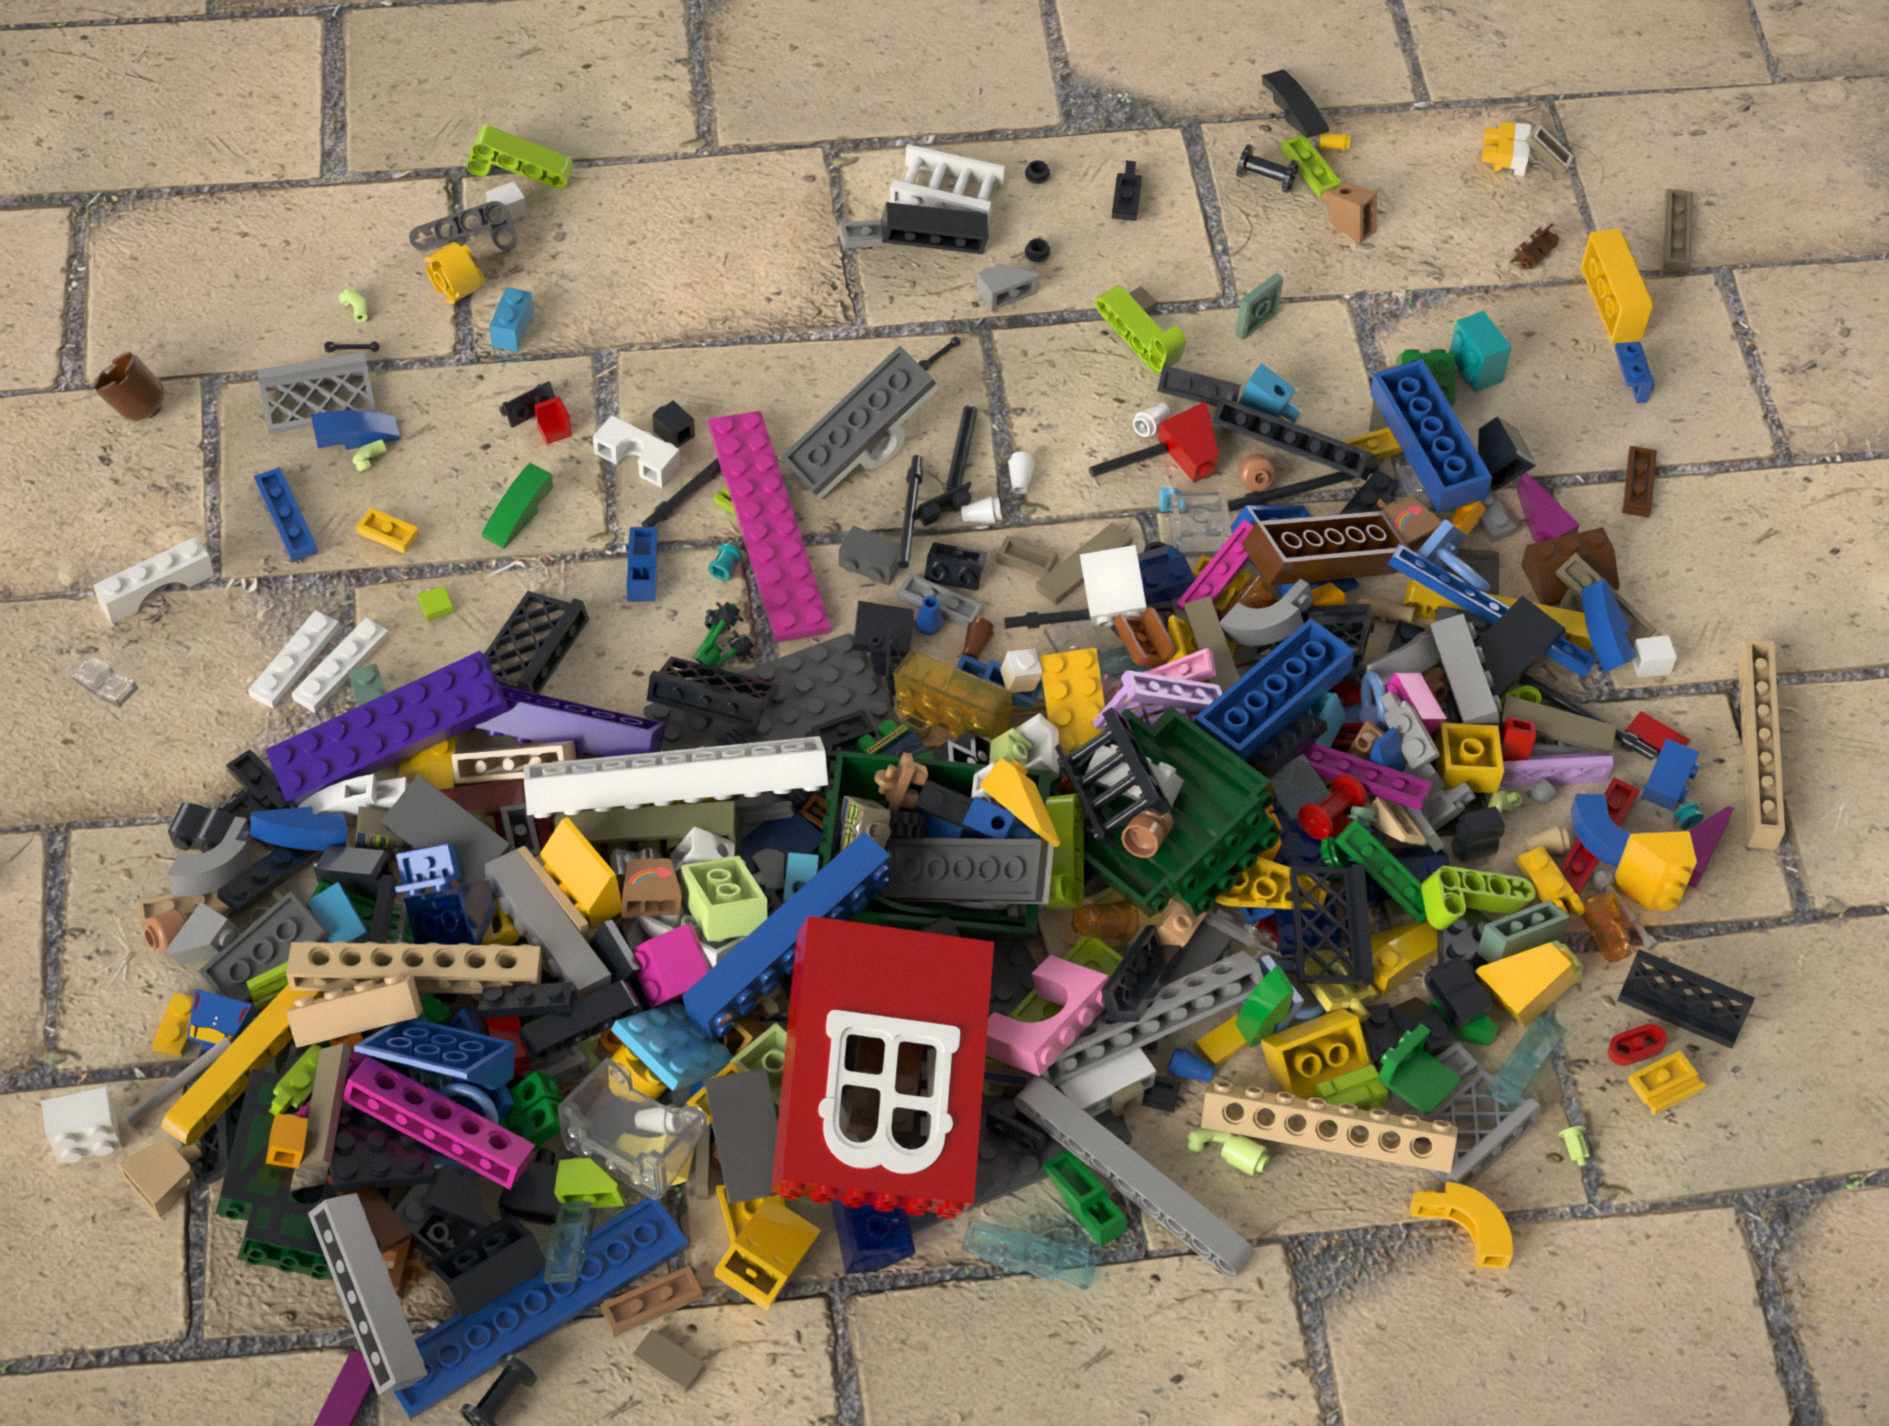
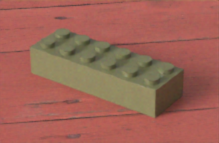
M718 800L711 803L655 805L636 809L616 808L606 812L585 810L576 815L556 812L555 830L561 820L568 817L611 869L610 854L614 849L639 853L646 847H651L658 850L663 858L670 860V854L693 827L733 841L735 844L734 856H740L742 859V830L734 801Z

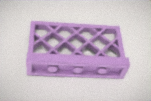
M1127 670L1121 677L1124 686L1093 720L1095 729L1104 730L1107 722L1102 713L1111 707L1120 714L1126 708L1133 710L1141 707V709L1132 713L1140 719L1145 718L1143 721L1150 726L1168 708L1174 707L1182 715L1186 714L1187 716L1185 717L1194 723L1195 717L1222 694L1220 686L1216 684ZM1163 710H1164V712L1161 713V714L1155 715V716L1150 717V718L1147 717V716H1149V715H1152V714H1154V713H1157V712H1160V711H1163Z

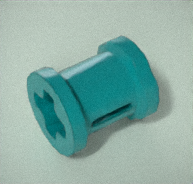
M724 543L718 548L719 554L716 559L709 563L708 571L715 578L727 581L731 577V570L735 563L740 562L742 559V554L735 546Z

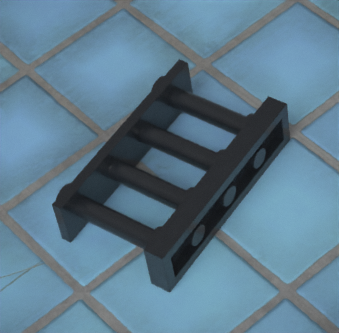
M1111 707L1102 713L1107 722L1104 731L1074 752H1070L1060 744L1055 746V749L1060 757L1057 759L1058 765L1068 774L1094 826L1091 828L1092 834L1098 842H1105L1112 848H1116L1119 845L1112 833L1114 830L1146 808L1149 810L1153 808L1161 815H1164L1172 807L1126 717ZM1110 740H1116L1119 746L1116 748L1117 752L1086 774H1083L1078 763ZM1121 763H1127L1130 768L1128 775L1095 798L1090 785ZM1134 785L1139 786L1142 791L1139 795L1140 798L1106 821L1101 808Z

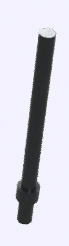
M920 455L912 457L911 467L907 471L908 491L898 566L902 569L909 567L919 485L923 481L924 473L921 469L923 459Z
M718 458L669 500L658 504L654 508V512L641 523L642 527H654L661 520L665 521L668 519L678 505L721 469Z
M1374 462L1370 474H1373L1376 469L1379 470L1376 462ZM1336 472L1261 493L1254 491L1245 494V497L1227 501L1226 508L1228 512L1243 509L1245 506H1261L1262 503L1352 480L1356 477L1343 472Z
M1171 600L1147 602L1146 608H1155L1157 613L1172 611ZM1089 609L1038 614V611L1026 612L1024 616L1005 617L1004 627L1005 629L1018 627L1035 629L1039 628L1040 625L1091 620Z
M1526 673L1517 681L1524 686L1536 688L1542 697L1569 713L1611 724ZM1616 727L1614 739L1621 743V747L1630 752L1634 750L1651 761L1654 760L1658 751L1639 741L1640 737L1630 731L1626 733Z

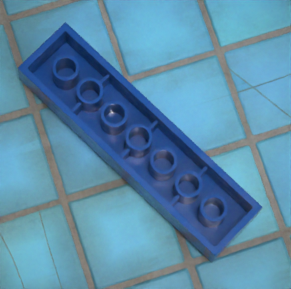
M865 831L860 834L682 995L687 1017L711 1041L715 1040L718 1036H725L733 1028V1022L741 1015H748L756 1007V1001L764 994L766 996L770 995L778 987L779 980L786 974H793L797 932L808 916L846 921L854 912L856 914L860 913L867 906L868 899L876 892L878 894L882 893L891 882L890 855Z

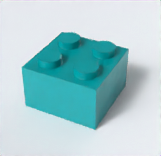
M1481 311L1456 321L1449 353H1455L1456 367L1462 373L1465 382L1470 384L1475 392L1503 382L1512 346L1485 311Z

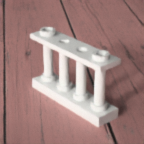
M907 144L905 166H909L903 182L892 180L890 185L891 203L987 214L989 225L992 202L987 200L993 186L1003 188L1005 166ZM919 169L934 172L928 187L914 184ZM943 175L958 178L952 193L938 190ZM968 180L983 183L977 199L963 196Z

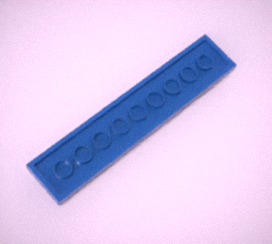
M650 1195L547 1258L548 1266L540 1270L536 1277L524 1280L512 1287L508 1294L496 1297L484 1304L480 1311L464 1317L458 1313L415 1339L414 1341L424 1361L428 1375L411 1387L392 1392L408 1418L410 1420L500 1365L498 1359L503 1353L514 1356L687 1249L689 1241L656 1195Z

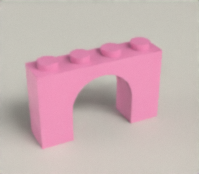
M1049 955L1032 973L1038 997L1064 1006L1058 1014L1050 1019L1035 1023L1020 1022L996 1012L988 1018L985 1056L1037 1076H1041L1106 1008L1101 990L1109 980L1108 975Z

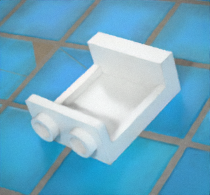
M1136 545L1080 554L1092 626L1107 628L1114 625L1113 621L1119 614L1140 617L1147 610Z
M1039 713L1015 730L1032 744V748L1027 751V765L1024 767L1026 769L1052 771V782L1060 777V766L1057 762L1059 755L1055 749V746L1059 744L1058 729Z

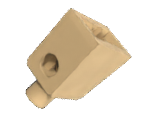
M162 1139L119 1162V1166L124 1178L160 1218L195 1184L196 1178L190 1165L202 1157L203 1154L195 1143L191 1146L184 1145L177 1151L167 1139Z

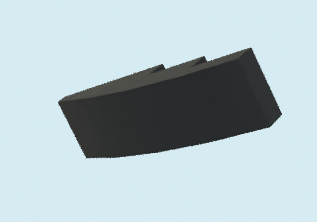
M1283 69L1262 75V84L1273 93V102L1284 110L1286 122L1306 138L1329 132V126L1306 91L1287 71Z

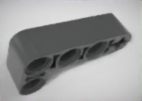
M491 201L417 226L410 232L409 240L413 247L424 252L489 230L494 244L500 250L511 251L516 247L518 237L507 207L499 201ZM494 207H501L503 209V217L500 220L495 221L490 218V211ZM470 215L477 216L479 220L477 227L474 229H468L465 226V221ZM445 224H452L454 227V232L450 237H442L441 227ZM431 228H434V233L439 241H436L434 237L427 238L425 245L416 242L420 238L419 233L421 232L426 236L432 235ZM503 232H510L512 235V241L508 245H501L499 243V235Z

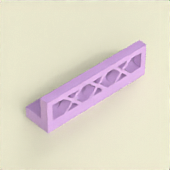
M1594 752L1529 756L1528 760L1503 761L1504 774L1499 788L1534 786L1540 779L1547 780L1551 785L1607 782L1614 764L1613 757Z

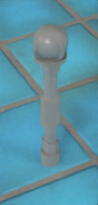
M1606 869L1596 871L1593 875L1594 887L1601 892L1607 891L1619 906V912L1622 916H1624L1630 926L1633 925L1648 950L1657 946L1658 942L1656 939L1650 936L1647 930L1644 929L1639 922L1640 918L1631 906L1625 903L1617 893V890L1614 888L1615 880L1611 871Z

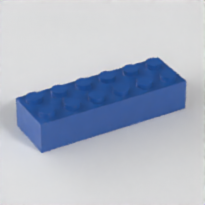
M1423 359L1373 373L1370 395L1437 512L1440 513L1488 498L1492 476Z
M1310 618L1195 717L1194 724L1247 763V758L1309 709L1351 672L1355 650Z

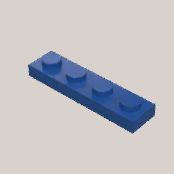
M281 468L255 475V484L291 562L318 554L315 541Z

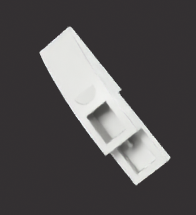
M374 774L356 777L331 785L315 793L302 802L298 808L312 807L313 815L343 812L346 825L354 824L359 806L385 811L390 810L409 786V782L406 777L377 781Z

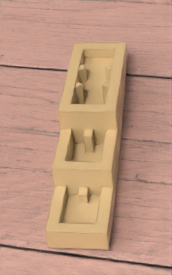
M1367 793V802L1362 808L1375 810L1374 819H1377V821L1370 822L1372 826L1402 842L1424 845L1426 839L1399 803Z

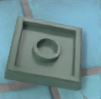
M1275 273L1241 299L1235 334L1239 338L1245 339L1278 314L1283 285V277Z

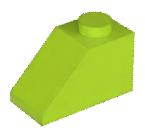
M574 1157L572 1159L559 1160L554 1193L563 1210L625 1206V1199L618 1184L592 1159Z

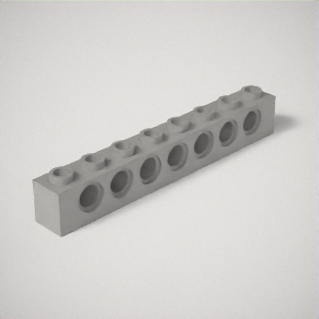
M1241 951L1163 986L1139 1022H1110L1107 1012L1097 1016L1055 1062L1038 1077L1043 1078L1055 1087L1247 999L1263 979L1260 964L1245 951Z

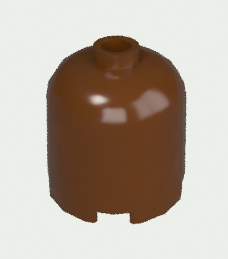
M130 351L112 360L115 366L107 373L104 370L99 373L93 388L102 399L125 419L139 421L147 417L153 418L161 410L160 405L165 394L162 383L139 357L133 355Z

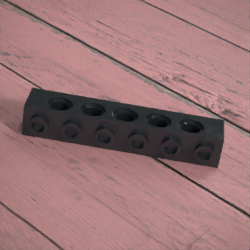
M1223 397L1220 399L1212 423L1364 481H1367L1376 459V455L1369 451Z

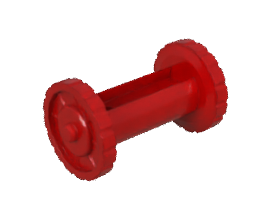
M1349 774L1337 776L1332 782L1333 793L1319 805L1306 803L1299 809L1298 820L1303 830L1309 836L1318 840L1327 838L1333 832L1332 821L1347 808L1351 810L1352 806L1363 807L1367 802L1366 790L1362 783L1354 776Z

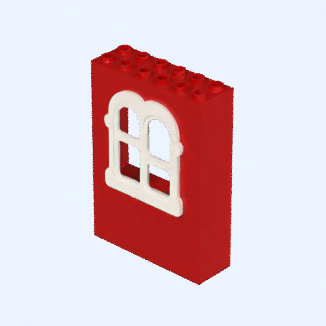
M814 916L807 917L798 930L796 938L771 1192L780 1193V1198L796 1200L799 1199V1196L811 1197L812 1202L821 1204L837 1200L843 1201L844 1206L853 1208L862 1207V1204L875 1205V1210L885 1212L893 1211L894 1208L906 1209V1213L909 1215L917 1216L925 1215V1212L937 1213V1217L941 1219H956V1216H960L974 1204L994 942ZM848 1035H861L884 1040L883 1071L880 1075L851 1072L845 1069L844 1059ZM900 1042L927 1044L936 1048L937 1056L932 1097L904 1095L896 1092L895 1079ZM844 1085L870 1087L880 1091L878 1128L872 1139L866 1142L856 1143L850 1141L840 1130L839 1112L841 1091ZM894 1108L923 1110L930 1113V1135L924 1146L909 1150L896 1143L891 1130Z

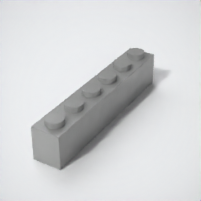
M517 849L485 863L483 883L489 894L494 893L502 912L512 917L517 932L521 936H526L529 940V945L540 946L548 974L552 978L556 977L560 983L574 982L576 988L574 1002L611 985V973Z
M357 1193L326 1199L308 1214L378 1395H383L411 1387L428 1374L412 1336V1330L401 1308L400 1299L396 1295L388 1269L378 1249L376 1238L365 1216V1210L360 1203Z

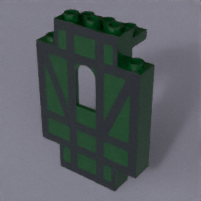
M291 1045L283 1076L257 1069H252L215 1214L224 1215L232 1220L242 1219L247 1221L239 1248L238 1260L246 1261L250 1265H265L278 1268L286 1273L296 1272L310 1275V1277L317 1280L327 1279L333 1281V1276L308 1214L324 1200L339 1197L336 1192L333 1193L332 1187L327 1182L328 1176L331 1174L330 1165L321 1199L313 1204H302L293 1198L290 1191L295 1168L266 1164L270 1132L275 1115L269 1112L272 1107V1101L277 1096L273 1093L277 1083L308 1050ZM352 1074L346 1077L344 1092L346 1089L347 1081ZM312 1096L303 1106H305L311 1100ZM342 1098L341 1107H352V1105L343 1101ZM291 1105L283 1115H296L300 1107L296 1109ZM391 1187L378 1188L377 1190L388 1203Z

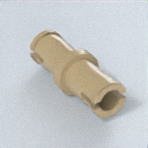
M1359 596L1357 604H1370L1372 615L1379 617L1380 621L1386 622L1387 619L1400 620L1412 624L1415 607L1390 603L1391 600L1389 599L1380 601Z

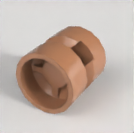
M1146 808L1133 817L1122 832L1121 839L1124 847L1128 852L1140 858L1153 856L1173 828L1172 815L1169 811L1161 815L1153 808L1150 810Z

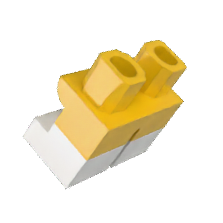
M1501 121L1499 129L1486 127L1483 137V144L1486 145L1483 147L1481 162L1493 163L1494 171H1500L1504 167L1514 169V175L1524 176L1529 156V145L1525 140L1530 133L1531 124Z

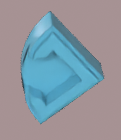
M1172 487L1160 488L1158 506L1161 512L1187 507L1185 497L1180 490Z

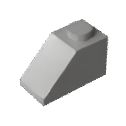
M999 264L977 273V292L991 311L1037 294L1038 274L1036 272Z
M200 902L165 950V953L181 965L216 956L235 939L239 928L230 920Z

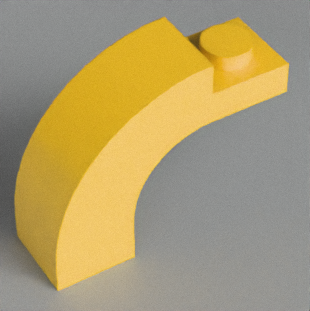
M1446 1182L1442 1193H1437V1191L1432 1189L1414 1192L1410 1204L1411 1217L1448 1219L1460 1224L1468 1231L1474 1242L1476 1267L1508 1269L1513 1256L1510 1228L1501 1211L1490 1199L1471 1187L1453 1182Z

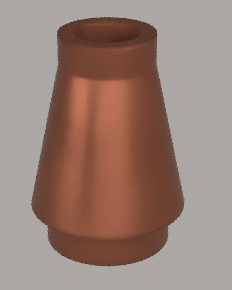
M976 617L972 622L968 623L962 654L975 660L978 659L981 652L994 636V625L990 621Z

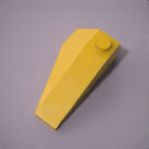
M451 737L399 761L398 778L406 777L410 784L418 774L456 803L457 784H455L452 754L458 752L456 737Z

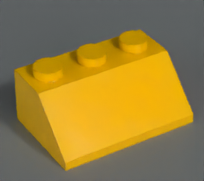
M568 817L562 819L540 853L543 863L542 867L585 918L588 925L594 929L604 921L622 912L617 877Z
M1690 831L1630 834L1613 878L1615 880L1614 887L1647 910L1670 911L1677 909L1697 863Z
M1343 1008L1261 1039L1268 1068L1281 1092L1291 1093L1295 1095V1098H1309L1314 1095L1316 1084L1370 1065L1358 1016Z

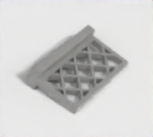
M365 352L257 370L269 434L313 426L311 418L304 419L298 415L305 406L316 411L314 414L327 412L325 409L333 401L343 407L340 411L376 412ZM364 376V382L359 388L347 383L352 377ZM334 381L338 385L332 393H329L321 388L324 382ZM306 385L311 390L304 398L294 393L298 386ZM343 387L354 393L347 402L336 397ZM280 390L284 395L278 402H275L267 397V392ZM316 392L327 398L320 407L310 402V399ZM360 396L369 402L370 407L357 409L352 405ZM289 397L300 402L293 412L282 406ZM278 410L289 416L285 422L272 424V417Z
M1484 1069L1480 1070L1424 1120L1427 1122L1435 1120L1451 1121L1452 1126L1455 1127L1456 1121L1474 1120V1130L1457 1131V1139H1475L1476 1145L1472 1149H1458L1456 1139L1454 1151L1455 1164L1452 1166L1451 1173L1428 1170L1445 1183L1453 1182L1469 1186L1539 1122L1540 1104L1531 1097L1526 1101ZM1484 1081L1493 1088V1094H1475V1088ZM1459 1102H1472L1473 1112H1455L1454 1106ZM1476 1102H1494L1495 1112H1477ZM1498 1102H1512L1517 1108L1513 1112H1499ZM1478 1120H1496V1127L1493 1130H1478ZM1418 1137L1417 1139H1428V1138H1426V1137Z

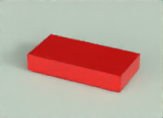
M1642 711L1638 713L1626 729V733L1630 731L1640 737L1639 741L1658 751V755L1666 739L1686 747L1690 742L1689 738Z

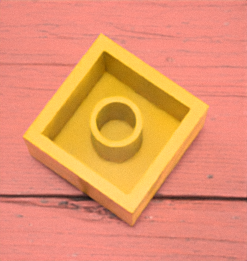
M1442 723L1434 742L1440 753V756L1436 758L1437 774L1446 785L1442 789L1447 790L1451 788L1453 790L1462 782H1465L1472 792L1497 793L1504 774L1498 726Z

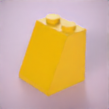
M1551 943L1481 966L1475 971L1483 987H1486L1490 994L1524 1028L1530 1025L1578 980L1575 973L1577 966L1572 962L1574 960L1573 957L1562 946L1556 949Z

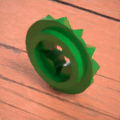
M1328 836L1322 839L1320 851L1323 855L1322 860L1325 863V867L1350 868L1352 866L1351 861H1347L1349 856L1334 842L1336 837ZM1332 877L1338 883L1342 882V877Z

